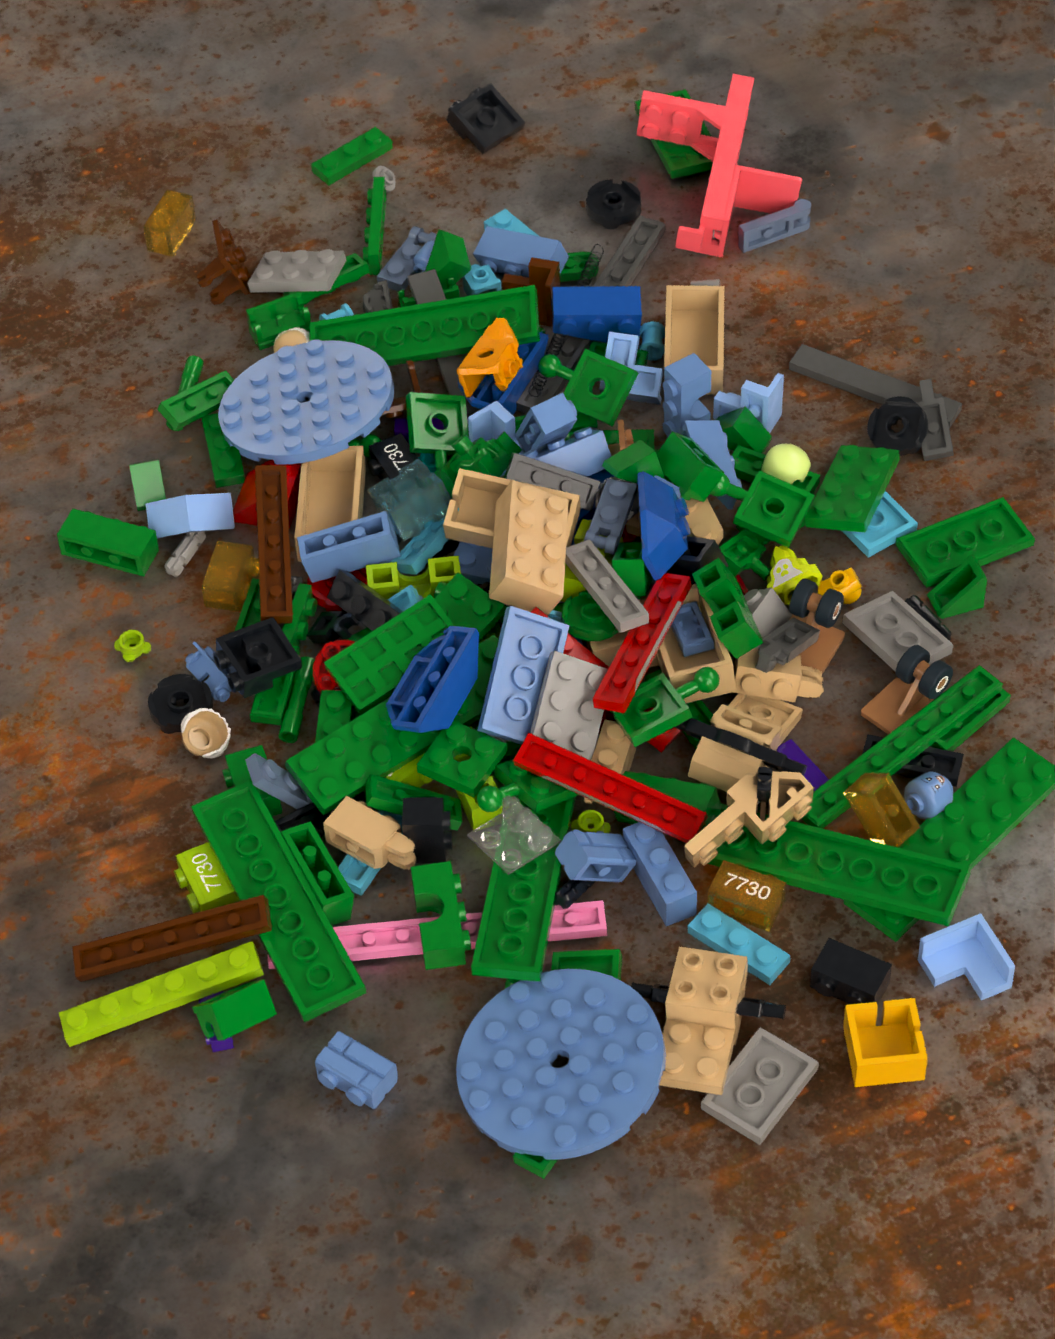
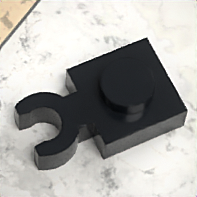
M342 611L321 612L306 636L313 643L334 642L339 637L349 639L352 634L348 629L351 626H358L360 622L351 613L344 614Z

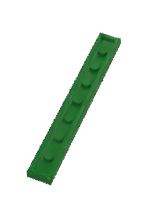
M977 666L813 792V802L810 804L812 809L801 819L810 826L825 828L1001 692L1003 683L982 666Z

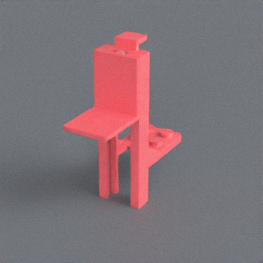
M738 74L732 75L726 106L643 90L636 136L691 146L713 162L699 229L679 226L675 245L678 249L723 258L733 207L771 214L794 206V203L798 200L802 182L801 177L737 165L748 117L754 77ZM703 120L708 121L720 130L719 138L701 135Z

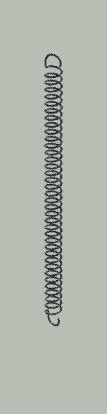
M599 244L594 245L575 287L584 286L579 282L588 285V287L591 284L599 262H595L598 263L596 265L590 263L589 260H595L591 259L592 256L594 258L598 257L593 255V253L599 252H593V250ZM588 264L595 266L596 269H591V266H588ZM587 267H588L589 269H591V270H594V273H593V272L590 273V274H593V276H591V275H589V274H587V273L584 272V271H587V272L590 271V270H587V269H586ZM583 275H586L587 277H590L591 280H590V279L586 280V279H585L586 277H583ZM554 333L545 355L550 353L558 356L567 335H563L564 339L556 336L557 333ZM554 338H557L558 340L563 341V343H560L559 341H555ZM552 342H556L557 344H560L561 347H559V346H557V345H554ZM551 346L559 348V351H557L554 348H551ZM552 349L554 352H558V354L556 355L549 350ZM537 370L534 380L529 387V394L534 384L542 387L539 390L542 391L547 382V378L539 375V370ZM540 376L541 378L545 379L546 381L544 382V381L538 379L537 377ZM538 380L539 382L544 383V385L542 386L541 384L536 383L535 381Z

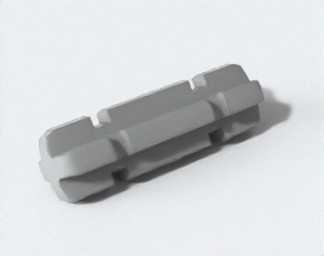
M205 531L188 532L186 534L187 536L182 539L172 553L173 556L164 565L167 574L174 577L181 574L184 570L183 566L188 564L198 550V546L205 540Z

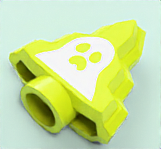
M783 545L775 546L770 561L772 569L767 578V588L772 587L785 605H790L792 594L802 579L813 581L819 587L823 576L816 564L809 565L805 558H797L793 550Z

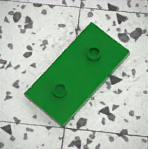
M1002 497L896 538V547L927 588L940 583L970 555L975 556L979 565L983 566L1034 546L1035 538L1005 498Z

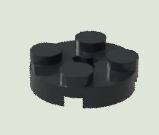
M613 179L603 180L594 184L587 193L586 211L594 221L601 223L606 229H616L619 225L626 224L641 214L640 191L628 181L622 180V184L613 183Z
M903 396L891 397L885 400L884 405L879 409L876 407L873 410L867 424V433L876 448L883 447L899 450V457L918 452L928 431V419L925 411L915 401ZM899 420H902L903 429L895 433L891 429L892 425L895 426Z
M176 674L162 679L157 684L158 688L153 694L151 692L148 697L151 718L160 726L161 731L166 734L181 732L182 720L188 713L199 708L213 709V700L209 686L204 681L201 683L193 680V676L188 674ZM183 699V702L187 703L186 705L181 707L175 706L177 705V700Z

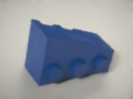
M640 286L552 287L553 333L604 343L608 342L609 332L638 335L640 337L642 318Z

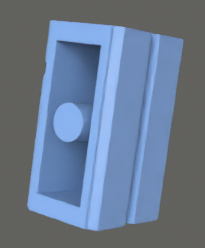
M569 831L563 837V841L556 848L555 852L561 865H565L564 870L570 880L622 882L636 865L637 861L632 851L627 849L628 845L621 834L604 833L603 831Z
M341 1031L334 1035L329 1041L328 1046H325L315 1060L318 1080L329 1089L337 1087L344 1091L347 1098L357 1106L365 1104L372 1109H376L385 1098V1094L389 1093L398 1080L395 1063Z

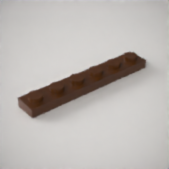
M255 465L260 618L263 621L273 617L277 623H292L286 465Z
M264 895L73 946L75 978L83 982L272 931L268 899Z

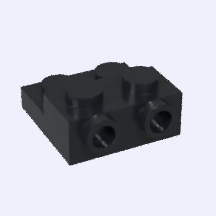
M491 83L484 88H476L465 100L455 101L449 107L446 119L463 140L468 137L482 154L523 129L525 121Z
M273 617L216 638V652L213 653L214 662L220 671L226 669L228 673L227 681L231 690L234 693L240 691L243 698L273 688V679L302 668L301 658Z

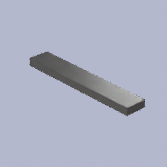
M435 269L408 276V284L416 304L446 300ZM467 354L436 358L448 395L464 396L458 388L459 375H457V368ZM466 399L468 418L481 409L472 407Z
M804 344L800 346L789 362V370L882 405L885 404V400L891 397L903 396L915 401V398L922 397L920 387ZM944 397L950 429L962 411V403Z

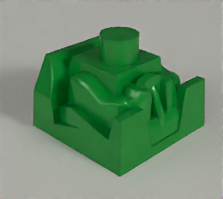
M505 431L497 439L487 441L480 437L472 442L466 434L463 435L452 445L456 453L439 471L447 492L452 497L459 468L500 477L507 469L511 454H519L522 449Z

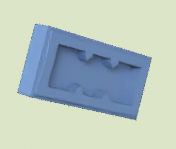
M697 602L683 604L671 625L683 656L687 657L715 649L714 640Z

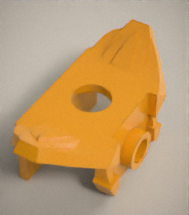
M496 318L493 324L487 327L483 336L479 338L457 368L459 382L464 389L466 397H471L487 374H493L496 382L495 385L500 391L507 390L508 385L523 367L522 359L517 354L519 343L505 318Z

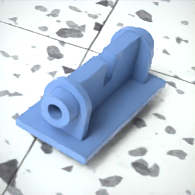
M194 641L193 645L198 651L186 657V668L200 682L210 675L204 682L209 686L214 700H220V702L226 701L232 691L227 681L228 673L226 669L220 671L217 668L213 658L215 651L210 646L203 649Z

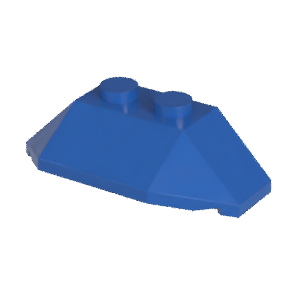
M540 332V342L518 346L517 354L522 359L523 367L508 385L507 390H499L495 385L496 382L493 374H487L471 397H466L462 385L458 382V388L470 405L483 409L497 400L508 412L514 415L517 410L516 403L538 370V362L544 356L549 335Z
M642 471L637 474L642 559L655 581L661 579L688 549L687 535H690L691 532L685 516L689 515V511L684 498H678L673 487Z
M449 626L443 631L444 635L432 640L414 656L386 703L390 722L394 729L423 733L448 729L478 678L479 632L476 628Z

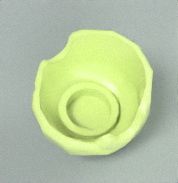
M784 443L772 447L767 452L761 471L789 484L796 480L802 483L809 472L811 463L807 453L800 447Z

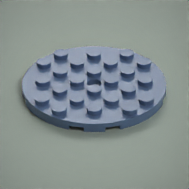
M314 339L295 346H284L277 352L264 357L248 367L231 383L220 402L218 412L219 424L229 446L237 448L240 454L248 459L257 462L262 458L271 459L278 465L315 461L349 448L348 442L359 435L365 438L380 424V416L384 411H389L393 402V378L387 363L379 354L356 343Z
M585 969L542 972L540 982L520 980L510 985L493 997L475 1016L464 1034L458 1052L456 1066L458 1090L472 1122L481 1133H485L496 1141L499 1147L512 1153L543 1156L544 1159L549 1160L579 1157L595 1152L617 1141L630 1131L629 1126L642 1113L646 1114L659 1093L658 1086L663 1071L666 1068L665 1042L659 1022L649 1004L637 991L621 980L607 974ZM557 1055L569 1058L566 1066L561 1068L552 1066L553 1062L557 1059Z

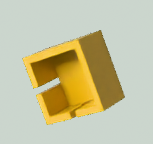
M915 998L884 1001L881 1019L882 1026H876L877 1002L845 1005L843 1029L855 1087L925 1080L928 1057L923 1034L920 1031L921 1024Z

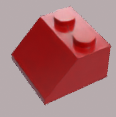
M270 459V460H268L267 462L263 463L262 465H278V464H275V463H274V460H271V459ZM301 463L283 464L286 465L289 528L298 505ZM255 469L247 473L234 506L233 514L234 522L257 526Z

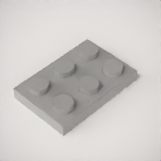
M331 249L322 251L297 250L295 252H280L274 250L265 252L248 281L250 293L330 291L346 262L345 252L333 251Z
M894 591L888 592L843 615V624L895 672L903 654L914 645H920L930 653L929 664L952 654L953 644Z
M557 651L551 652L530 733L591 760L604 713L603 709L594 708L592 698L608 669Z
M760 1027L729 1066L723 1094L708 1093L701 1101V1109L761 1145L817 1072L819 1062Z

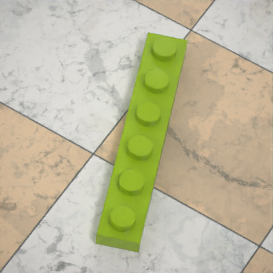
M253 941L59 1012L65 1041L69 1047L263 976L264 972Z

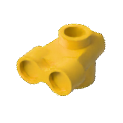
M851 567L844 571H835L831 574L830 578L821 580L818 594L823 595L828 589H833L844 595L843 604H852L859 599L862 585Z

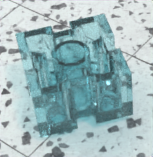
M420 459L398 471L400 475L390 480L387 477L367 489L378 513L387 512L396 534L403 541L418 536L425 529L423 525L427 522L444 520L451 499L443 481L433 472L430 473L428 467Z

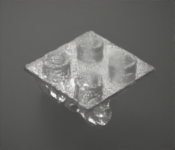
M511 796L503 798L501 814L467 834V837L508 875L561 843V839L551 831L549 826L544 825L536 814H532L529 808H525L517 797Z

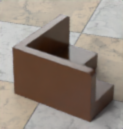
M531 257L528 265L529 277L504 274L502 290L535 285L538 297L539 325L552 327V287H560V265L558 261Z

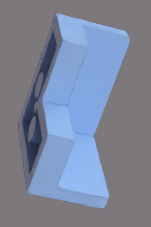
M609 332L605 357L639 373L626 400L661 404L660 389L663 369L635 365L640 339L638 335ZM601 380L599 390L602 393L605 389V382Z
M777 373L769 387L746 380L741 387V396L731 392L724 393L718 391L714 397L713 419L716 420L721 415L746 406L770 433L782 415L784 375Z
M497 400L468 417L469 439L472 442L480 437L485 441L497 439L505 431L520 447L514 436L516 434L515 417Z
M231 493L183 495L145 503L148 528L155 530L157 539L188 532L230 530L235 528Z
M981 913L920 939L918 962L934 987L965 974L981 1001L1012 988L1015 965Z

